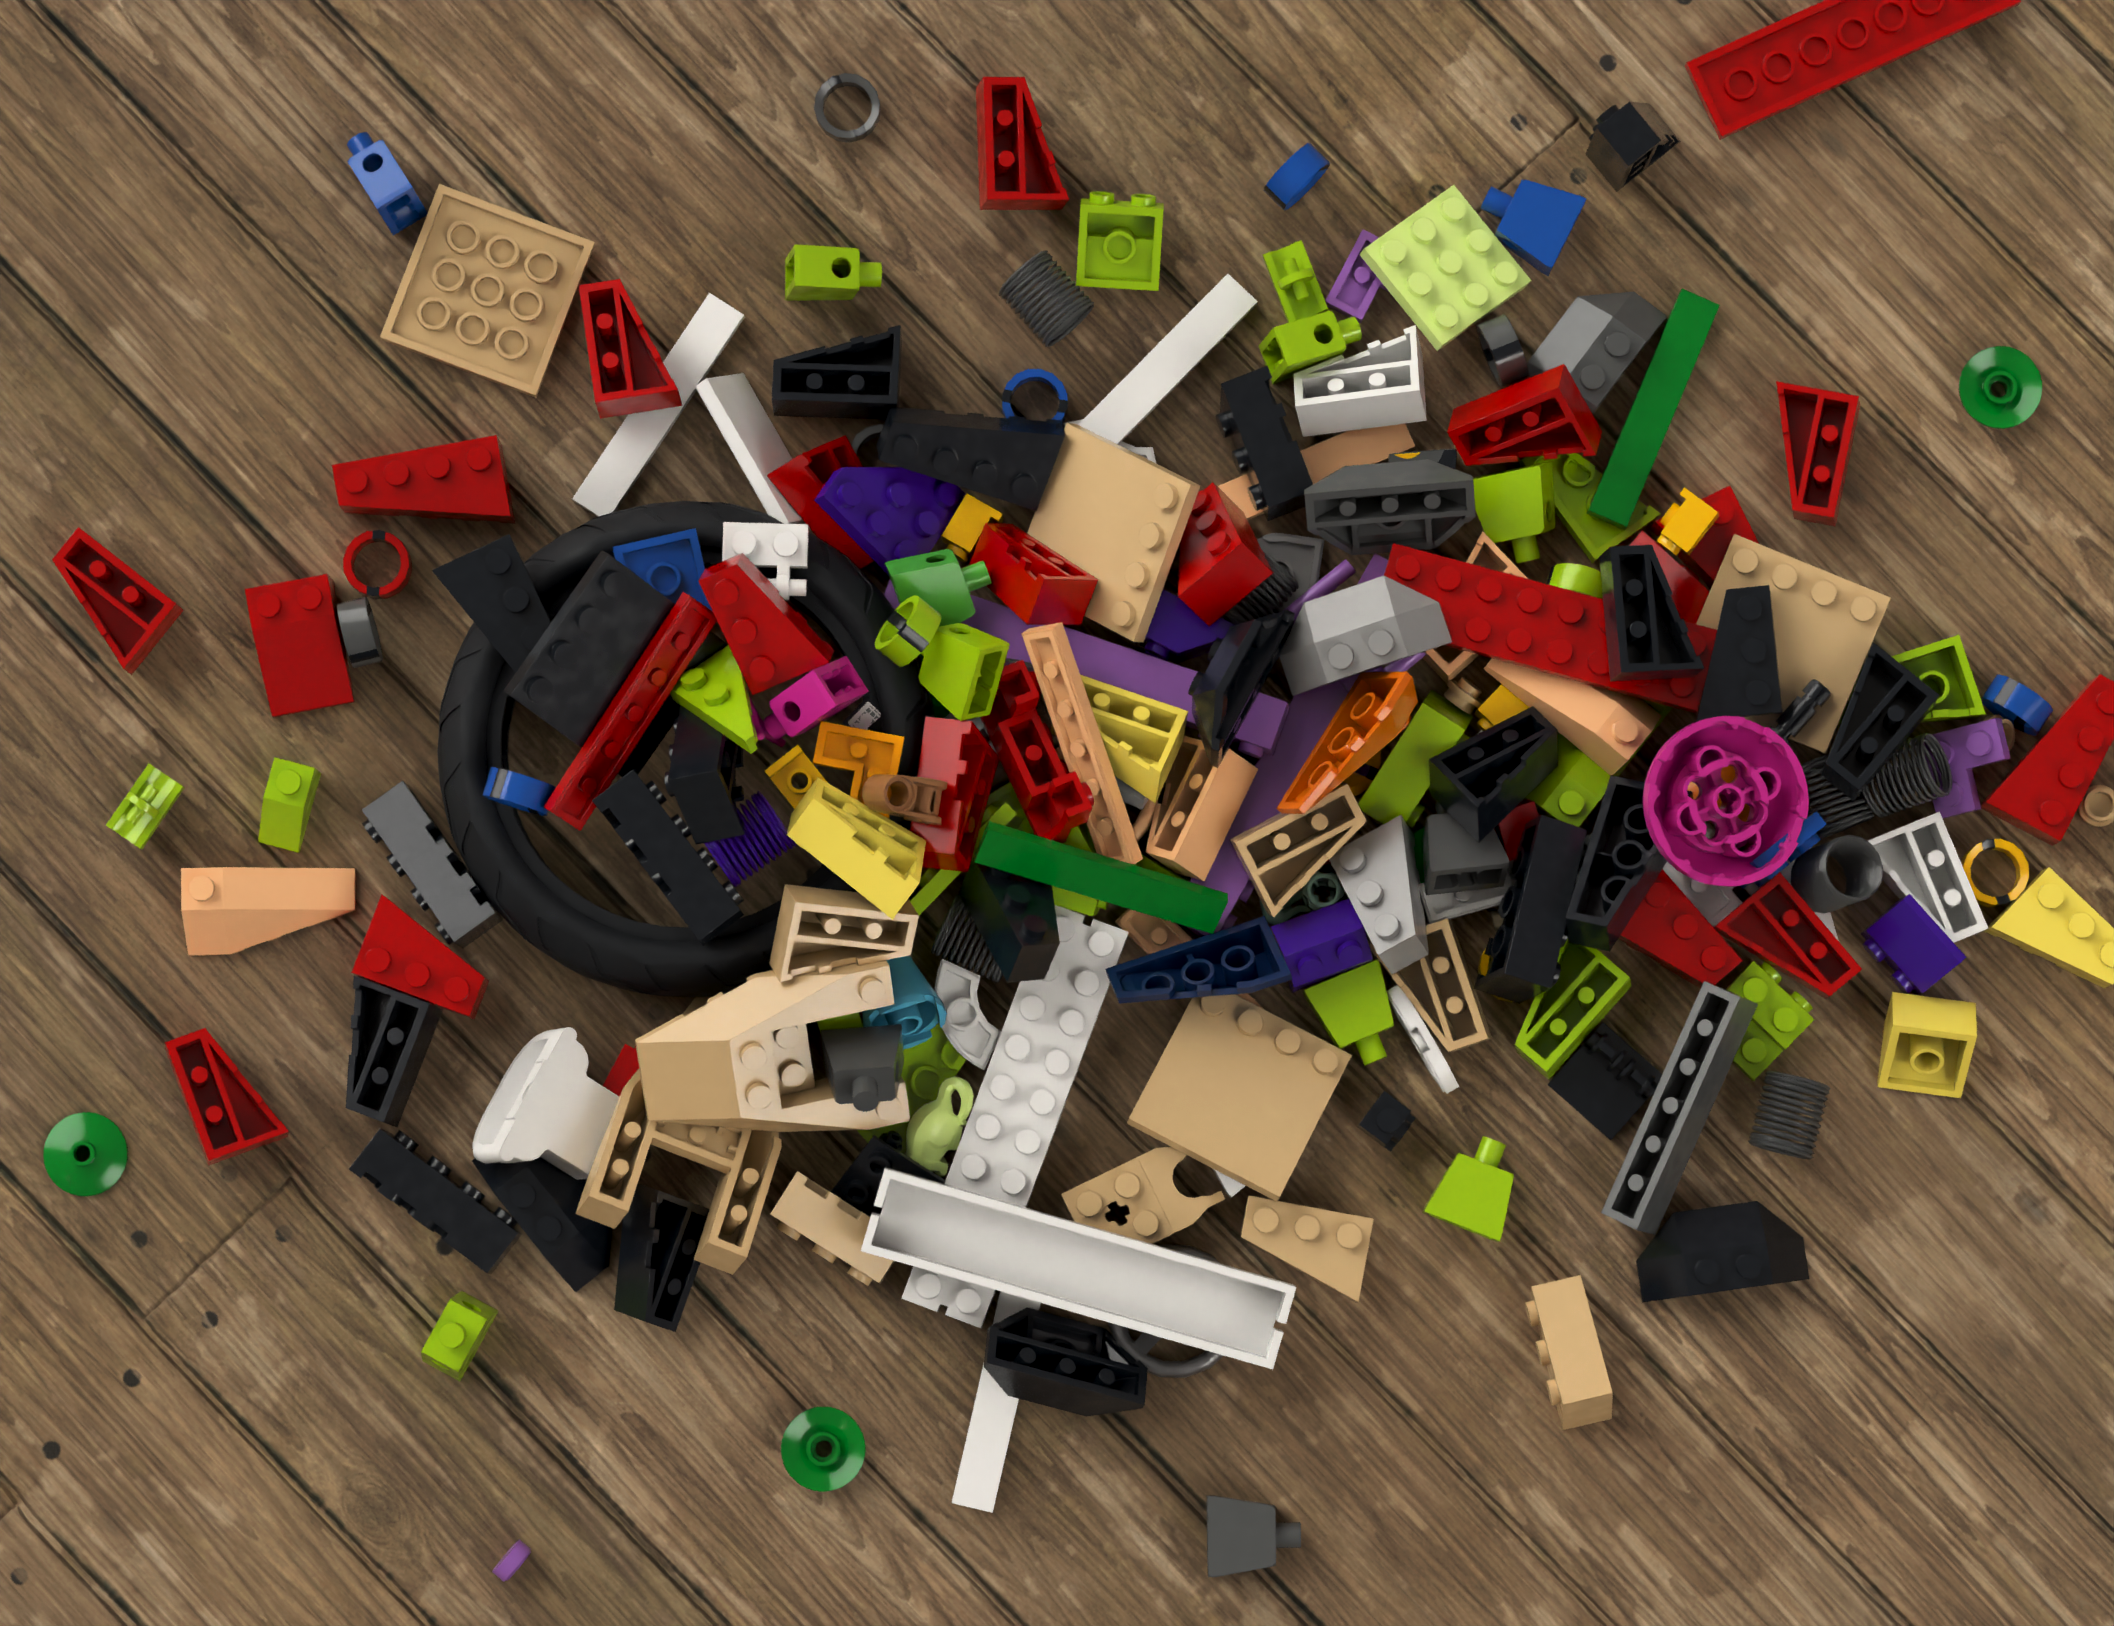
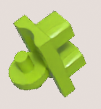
M1302 240L1263 254L1265 265L1288 323L1328 311L1326 301Z
M148 764L106 826L142 850L185 787L151 764Z

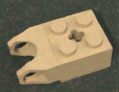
M1173 1147L1155 1148L1061 1194L1074 1222L1155 1244L1192 1226L1208 1208L1225 1200L1222 1191L1211 1196L1192 1198L1186 1197L1177 1190L1173 1182V1171L1176 1165L1187 1155ZM1112 1203H1117L1120 1208L1126 1206L1130 1214L1124 1216L1127 1223L1119 1226L1116 1221L1108 1222L1106 1220L1105 1214L1110 1212L1108 1206Z

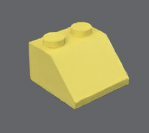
M1892 992L1884 1023L1877 1087L1961 1098L1977 1038L1976 1003Z

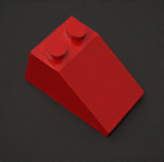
M328 574L245 589L252 633L272 717L354 703L346 648L338 618V603L333 579Z

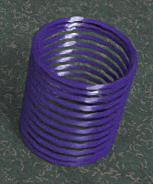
M757 791V794L751 795V799L759 812L749 799H745V803L753 816L743 803H740L739 806L744 815L736 807L740 820L744 822L745 835L704 843L734 887L741 885V879L738 874L743 880L747 881L745 872L753 877L750 867L758 873L759 868L756 863L760 868L764 869L763 861L770 865L768 856L776 861L774 852L781 857L782 852L779 847L785 853L788 851L786 845L789 849H793V846L796 847L794 840L787 836L788 830L760 791Z

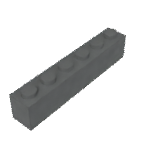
M1706 981L1703 982L1601 1211L1602 1214L1635 1230L1656 1235L1758 1006L1757 1003Z

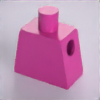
M842 657L813 669L770 700L769 706L773 713L764 718V726L767 732L775 739H780L786 734L793 738L817 727L821 721H826L867 694L869 690L848 657Z

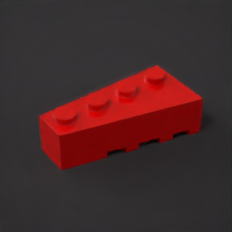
M497 435L332 465L338 504L345 513L417 516L430 519L450 518L479 522L480 520L498 521L500 523L516 524L502 444Z
M2101 674L2093 678L2049 729L2035 742L2016 766L2003 778L2000 784L1980 804L1981 809L2051 846L2061 842L2114 740V681Z

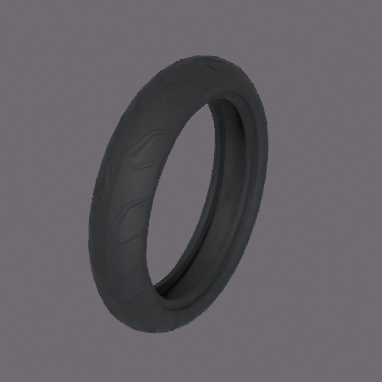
M697 501L652 503L593 518L559 536L534 553L524 563L551 621H553L601 551L615 558L612 548L614 546L696 528L706 569L722 562L723 522L784 523L766 513L730 503ZM809 532L808 569L791 568L790 579H807L806 596H790L788 601L811 617L833 640L842 655L848 657L869 690L867 694L862 696L863 701L868 696L880 707L881 716L868 727V730L905 737L898 775L917 777L925 717H935L930 692L920 684L918 678L922 665L920 656L908 665L899 667L875 649L877 635L885 621L894 611V608L883 593L847 556ZM757 567L766 578L776 579L777 568ZM473 623L455 658L441 703L437 752L438 772L446 817L454 842L470 874L492 906L525 940L557 962L587 978L628 991L656 996L710 997L720 992L726 994L746 983V978L753 974L772 970L769 962L782 899L756 913L738 919L703 946L689 927H666L637 922L615 915L575 893L551 871L536 851L522 825L517 809L482 796L491 767L509 770V730L516 700L503 691L515 675V672L478 626ZM890 815V820L907 830L911 828V821L905 820L903 817ZM824 864L801 885L857 892Z

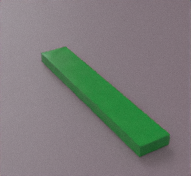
M1685 289L1680 290L1586 512L1587 514L1623 530L1628 526L1718 311L1719 304Z
M991 821L988 822L974 856L975 863L1210 934L1214 933L1228 903V893Z

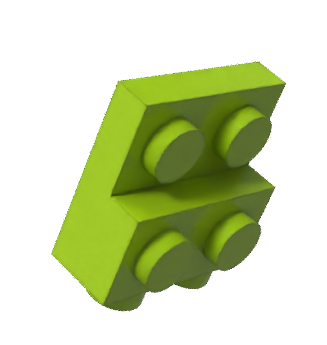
M1104 191L1090 192L1089 199L1081 198L1076 286L1159 291L1164 203H1156V196L1150 194H1132L1131 201L1114 200V193Z
M1755 961L1751 962L1725 988L1758 1004L1733 1060V1063L1752 1081H1755L1815 1020L1808 1014L1813 1009L1811 1004L1798 992L1794 991L1789 995L1779 986L1778 983L1783 978L1765 961L1760 966Z

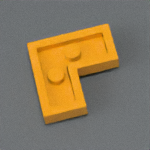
M821 721L813 764L854 772L850 796L865 804L862 798V789L869 777L875 774L898 775L905 737ZM889 786L887 791V797L890 801L892 796V790ZM880 813L887 818L890 817L888 814Z

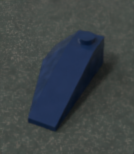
M1265 916L1105 969L1119 1004L1253 993L1292 980L1290 970Z

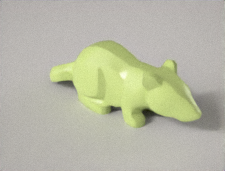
M956 1076L944 1080L939 1087L937 1099L921 1106L908 1123L906 1131L907 1150L905 1155L931 1172H935L939 1177H944L947 1174L948 1163L944 1155L948 1150H957L963 1126H966V1119L973 1106V1091L967 1080ZM955 1090H957L961 1098L958 1115L953 1113L951 1095Z

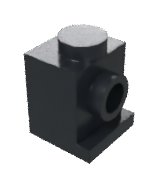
M1384 1091L1358 1124L1357 1128L1391 1152L1416 1118L1410 1114L1411 1110Z

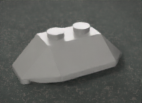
M1381 576L1304 602L1279 657L1292 696L1452 643L1453 641L1440 602L1389 577Z

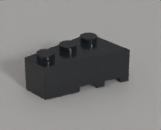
M1628 102L1621 109L1616 105L1611 106L1596 119L1598 124L1592 129L1594 133L1588 138L1591 142L1586 155L1614 190L1618 192L1681 141L1649 103Z
M901 325L888 328L887 332L863 338L862 335L851 338L850 342L826 349L825 346L775 359L772 382L774 416L886 420L890 407H899L902 352Z
M1268 365L1221 383L1220 413L1216 415V421L1223 437L1230 436L1236 450L1232 451V457L1240 474L1247 473L1252 486L1247 489L1255 510L1262 509L1267 521L1305 507L1304 490L1313 485L1297 441L1292 440L1283 416H1286L1282 403H1276L1269 388V379L1272 376Z
M1653 546L1609 547L1599 557L1610 682L1692 678L1704 669L1700 656H1696L1687 635L1688 628L1684 619L1681 620L1671 597L1673 593Z
M1770 586L1726 589L1697 721L1717 716L1749 717L1783 713Z
M1874 642L1869 650L1821 773L1825 779L1853 801L1932 710L1939 697V694Z
M680 705L679 715L673 721L675 739L674 744L669 746L671 763L670 770L665 772L666 790L670 797L675 796L695 844L745 835L744 822L740 820L736 811V802L744 801V789L742 786L736 787L735 769L744 767L743 748Z
M1532 706L1430 758L1431 796L1480 843L1558 767L1557 729Z
M973 857L959 895L1006 981L1018 982L1045 979L1060 944L1052 886L975 863Z
M354 976L355 1003L354 1015H351L353 1036L352 1052L349 1055L346 1108L398 1127L443 1009Z
M637 1184L629 1212L623 1218L614 1305L615 1311L676 1332L700 1262L694 1260L708 1216V1208L642 1184Z

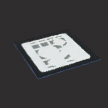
M867 696L844 720L843 724L868 730V727L881 717L880 707Z

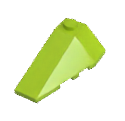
M1666 706L1662 712L1652 707L1661 715V718L1631 758L1613 776H1620L1673 707ZM1558 734V767L1524 800L1535 801L1537 812L1541 815L1579 827L1605 795L1610 775L1562 734Z

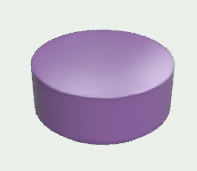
M519 1539L498 1562L492 1573L503 1582L508 1581L530 1555L531 1548Z

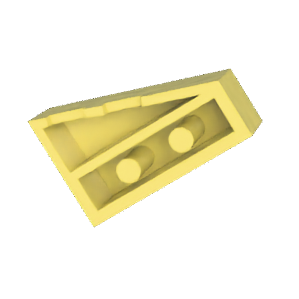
M1081 675L1115 777L1156 803L1183 743L1188 711ZM1052 724V726H1051V733L1056 736V733H1055V730H1054V727H1053V724Z
M817 777L791 813L787 836L893 920L920 883L926 840L882 814L870 810L865 804Z
M2050 867L2042 870L2026 886L2017 899L2013 900L1988 926V929L1984 930V932L2015 944L2020 949L2055 963L2056 966L2102 988L2114 984V928Z

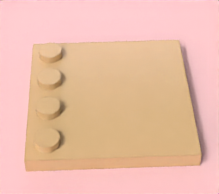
M439 184L380 339L537 398L594 249L595 242Z
M1066 423L1063 443L1027 534L1098 579L1084 615L1085 617L1133 642L1144 643L1200 485L1077 424Z
M1734 534L1696 624L1718 629L1726 589L1769 585L1783 712L1797 696L1802 698L1805 695L1802 690L1811 680L1819 681L1831 693L1830 698L1822 707L1817 705L1814 708L1817 713L1795 737L1791 735L1788 739L1826 754L1891 597ZM1782 713L1744 718L1763 727L1770 728L1772 726L1775 729L1778 725L1776 720Z
M1236 994L1194 997L1189 1002L1127 1124L1277 1202L1352 1055Z

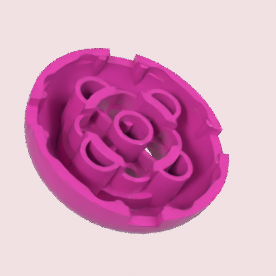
M1717 716L1702 719L1689 724L1671 736L1654 757L1648 770L1643 790V811L1646 826L1660 854L1670 865L1685 876L1714 886L1729 887L1750 884L1767 877L1780 868L1799 844L1797 839L1800 835L1804 819L1808 817L1809 796L1805 774L1791 747L1770 728L1763 727L1744 717ZM1730 765L1735 770V778L1732 782L1726 783L1721 778V770L1723 767ZM1690 782H1694L1699 788V795L1694 800L1688 796L1687 792ZM1719 797L1721 798L1722 802L1720 808L1717 805V800L1719 799ZM1745 804L1750 806L1746 822L1738 817ZM1705 821H1711L1715 825V835L1711 839L1706 837L1707 825L1704 823ZM1788 834L1785 842L1779 843L1780 850L1769 862L1760 868L1749 864Z

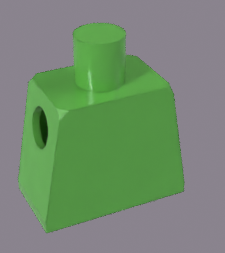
M951 549L885 562L899 604L913 595L919 596L941 614L942 619L939 627L961 623L972 617L976 610L969 592L992 584L983 560L960 568L959 562Z

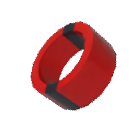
M374 530L360 534L347 546L343 557V568L350 585L360 594L375 600L388 599L400 593L409 583L412 573V560L406 546L397 537L385 531ZM384 542L391 544L400 555L401 566L398 575L391 583L383 587L373 588L362 584L355 575L354 563L357 554L363 547L371 543Z

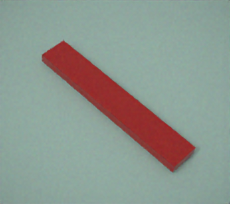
M684 592L681 594L544 805L545 809L579 831L582 830L597 807L592 800L610 787L717 622L713 611Z

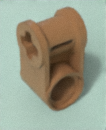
M875 774L864 783L862 798L865 805L874 812L903 817L905 820L918 823L941 825L942 818L938 816L942 791L947 789L948 783L923 777ZM889 786L892 790V796L890 801L887 797V791Z

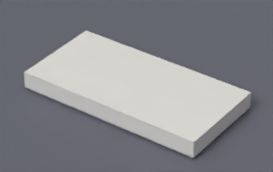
M744 373L706 378L697 384L696 389L767 514L784 524H806L767 477L769 473L792 460V457Z

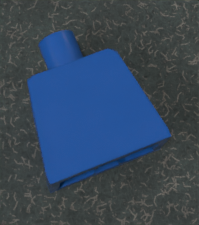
M362 132L348 141L347 147L353 156L347 162L393 236L428 214L383 140H378L374 143L369 133Z
M1522 179L1513 197L1491 186L1480 209L1502 219L1495 236L1505 247L1541 273L1549 276L1584 207L1586 198Z

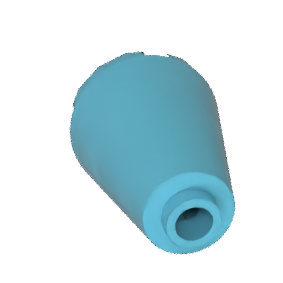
M905 956L886 960L890 966L895 1005L862 1011L863 1027L901 1024L903 1049H908L933 1037L930 1030L938 1023L942 1028L945 1024L947 1013L943 1002L912 958Z

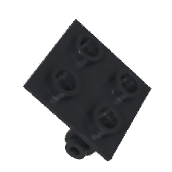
M1602 1022L1548 1083V1086L1611 1141L1644 1102L1654 1094L1662 1074Z
M889 1131L888 1133L881 1134L879 1138L873 1135L833 1187L831 1193L871 1217L872 1212L881 1215L882 1208L874 1206L885 1167L942 1184L945 1180L901 1153V1143L903 1141L901 1135L895 1131Z

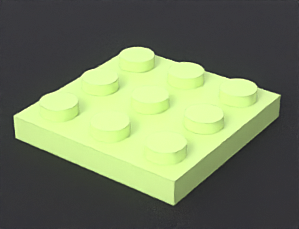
M1455 185L1445 190L1365 247L1359 254L1436 351L1443 348L1516 295L1532 281Z

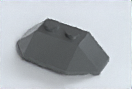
M1635 292L1577 296L1527 362L1529 378L1565 364L1590 411L1594 414L1667 316Z
M1429 459L1344 466L1304 490L1307 531L1321 536L1330 544L1350 555L1391 552L1393 543L1418 550L1435 549L1456 533L1465 522L1468 523L1476 517L1473 476Z

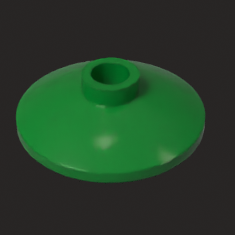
M2006 346L1989 347L1976 353L1964 366L1959 378V396L1966 412L1978 423L1995 429L2012 428L2026 421L2037 409L2042 396V379L2034 362L2023 352ZM1999 383L2003 385L2005 395L2002 397L1994 396L1991 392L1992 384Z
M90 1112L72 1114L58 1122L50 1131L44 1145V1164L49 1177L65 1192L77 1196L98 1195L113 1187L123 1175L128 1160L127 1142L119 1127L107 1117ZM81 1146H87L90 1150V1157L84 1162L79 1161L76 1157V1151Z
M814 1407L797 1415L787 1426L781 1443V1456L788 1474L801 1486L820 1492L833 1491L851 1482L859 1473L866 1453L864 1435L857 1422L847 1413L833 1407ZM825 1440L831 1444L832 1452L828 1457H821L817 1454L816 1446L820 1441Z

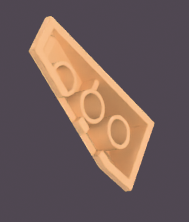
M1493 658L1483 668L1529 708L1533 706L1560 734L1610 776H1613L1631 758L1661 718V715L1641 698Z
M181 868V911L188 955H232L257 944L269 942L288 933L356 911V869Z

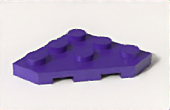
M842 467L833 472L814 501L889 575L885 562L930 553L966 494L957 485L902 467Z

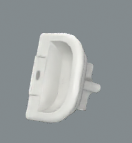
M566 1027L547 1030L536 1035L514 1058L475 1131L472 1149L476 1160L485 1164L496 1162L516 1163L532 1161L542 1157L577 1180L587 1179L619 1096L587 1076L588 1054L584 1047L576 1040L577 1033L573 1028Z

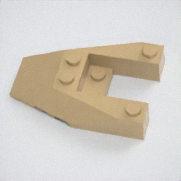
M886 960L861 966L854 963L834 967L831 972L819 974L818 971L795 975L792 976V980L779 982L773 970L756 973L747 977L746 983L723 995L720 992L709 998L706 1005L686 1016L681 1014L635 1039L648 1120L772 1132L871 1130L910 1121L906 1084L902 1077L899 1083L897 1098L892 1101H879L877 1107L871 1111H859L854 1107L853 1103L839 1104L835 1102L828 1078L814 1081L806 1026L807 1023L895 1005L889 964Z
M711 996L696 997L684 1011L683 1015L686 1016L706 1005L707 1000ZM638 1069L621 1092L587 1177L576 1214L615 1229L629 1212L650 1144L721 1172L694 1260L733 1275L748 1257L782 1148V1139L779 1138V1132L649 1121L646 1115L640 1069Z

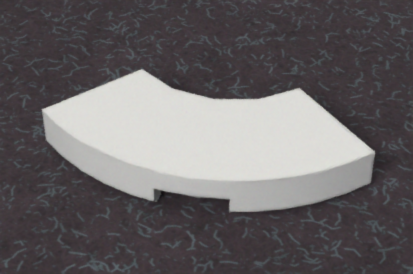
M942 959L935 981V992L943 1002L947 1013L942 1029L958 1053L973 1065L985 1070L1001 1031L987 1021L979 1008L977 989L980 975Z
M1398 985L1387 991L1388 1000L1396 1017L1417 1049L1433 1079L1443 1093L1446 1092L1448 1094L1458 1088L1459 1085L1449 1065L1411 1001Z

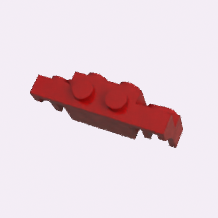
M1020 660L1003 667L991 714L980 718L1034 834L1065 843L1071 828L1087 823L1092 806L1094 805V798L1088 784L1080 782L1076 771L1069 773L1065 762L1059 759L1053 746V737L1046 723H1042L1036 710L1042 692L1035 672H1029L1024 660Z

